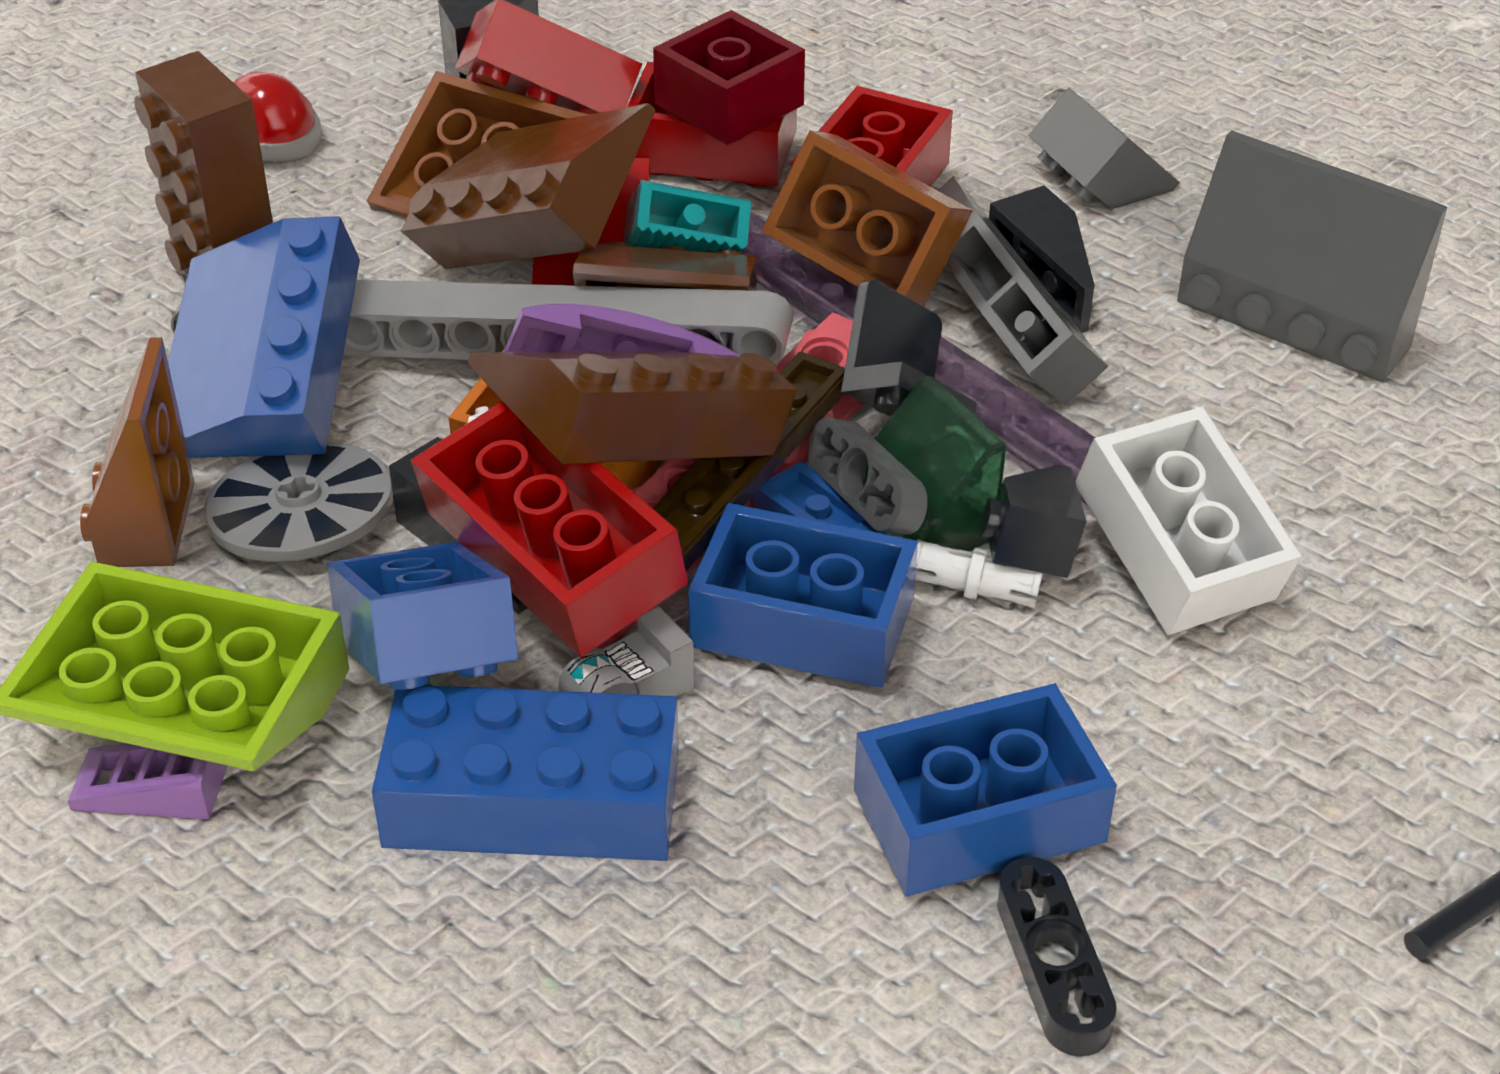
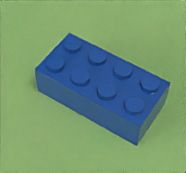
M428 685L413 689L395 690L372 787L381 848L668 861L679 756L677 696Z

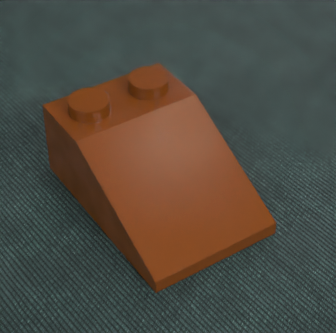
M163 337L149 338L110 434L103 461L96 462L93 467L92 486L94 493L91 504H83L80 529L83 540L85 542H92L97 563L116 567L175 566L194 487V477Z

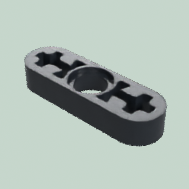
M1037 857L1016 859L1010 862L1001 873L997 909L1047 1040L1063 1053L1072 1056L1096 1054L1103 1050L1111 1039L1117 1005L1063 872L1055 864ZM1031 889L1035 897L1044 898L1041 917L1035 919L1036 908L1028 892H1020V890ZM1056 942L1067 946L1076 958L1066 965H1051L1042 961L1036 955L1034 949L1043 943ZM1076 988L1074 1000L1079 1013L1085 1018L1092 1017L1091 1023L1081 1024L1076 1014H1066L1069 1000L1068 991Z

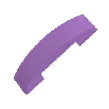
M545 304L521 308L504 352L682 351L740 356L715 341L655 318L613 308L580 304Z

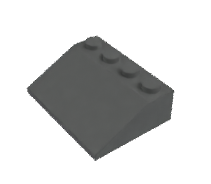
M1231 130L1226 135L1184 255L1177 302L1383 383L1411 349L1447 206Z

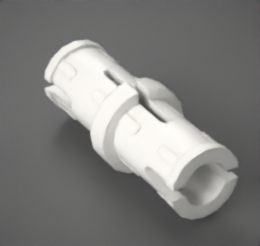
M917 539L918 550L915 580L964 591V597L977 600L978 595L1035 608L1043 573L992 562V557L987 556L988 550L975 548L974 553L942 547Z

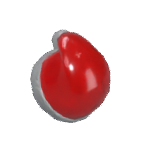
M258 71L243 75L233 82L253 101L263 161H296L311 156L314 153L322 137L320 119L312 107V103L296 85L278 74Z

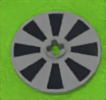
M334 442L327 443L326 454L254 456L227 472L210 491L205 503V517L211 536L221 547L248 559L284 562L309 559L328 554L364 537L383 520L393 501L390 472L382 460L369 451L356 446Z

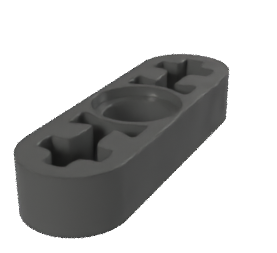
M829 417L817 422L808 442V458L812 468L875 530L901 535H910L916 532L922 525L927 511V493L923 483L858 423ZM868 464V478L864 486V473Z

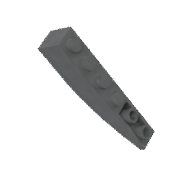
M952 176L938 191L972 209L973 212L946 264L1026 373L1060 403L1066 406L1109 366L960 181Z

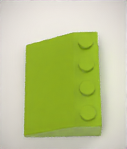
M91 561L1 685L0 715L255 772L324 716L349 672L340 612Z

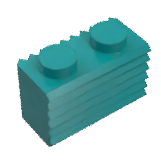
M640 180L635 193H633L630 201H628L623 242L632 247L660 249L664 246H678L687 251L716 253L722 250H733L742 253L748 244L751 202L750 200Z

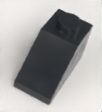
M1055 465L1004 477L998 499H988L981 521V536L988 537L992 562L1065 578L1069 577L1087 522L1072 468L1064 465Z

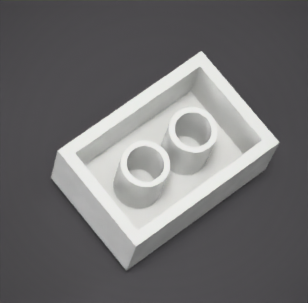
M1203 406L1094 438L1075 481L1077 489L1167 635L1277 599L1302 555Z

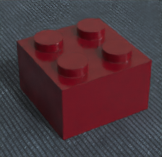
M733 10L727 11L653 47L655 104L727 146L804 105L805 49Z

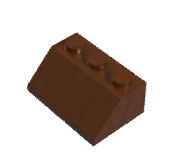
M611 241L605 244H597L594 250L581 251L574 262L573 278L575 286L757 291V256H747L733 250H722L716 253L687 251L678 246H664L660 249L632 247L624 242Z

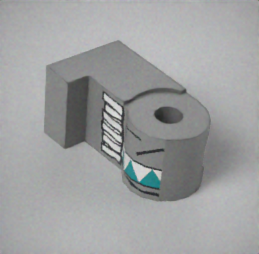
M658 606L637 619L638 631L602 650L593 649L582 658L578 655L573 658L559 677V690L678 697L694 689L693 641Z

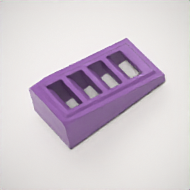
M128 743L89 748L69 796L68 804L70 810L210 819L227 765ZM102 770L112 771L108 784L96 785ZM128 772L136 773L134 780L125 781ZM152 774H161L160 777L151 778Z

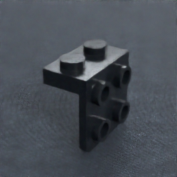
M878 280L862 281L858 287L841 392L923 434L944 435L948 433L949 427L974 425L977 402L934 379L942 332L940 317Z

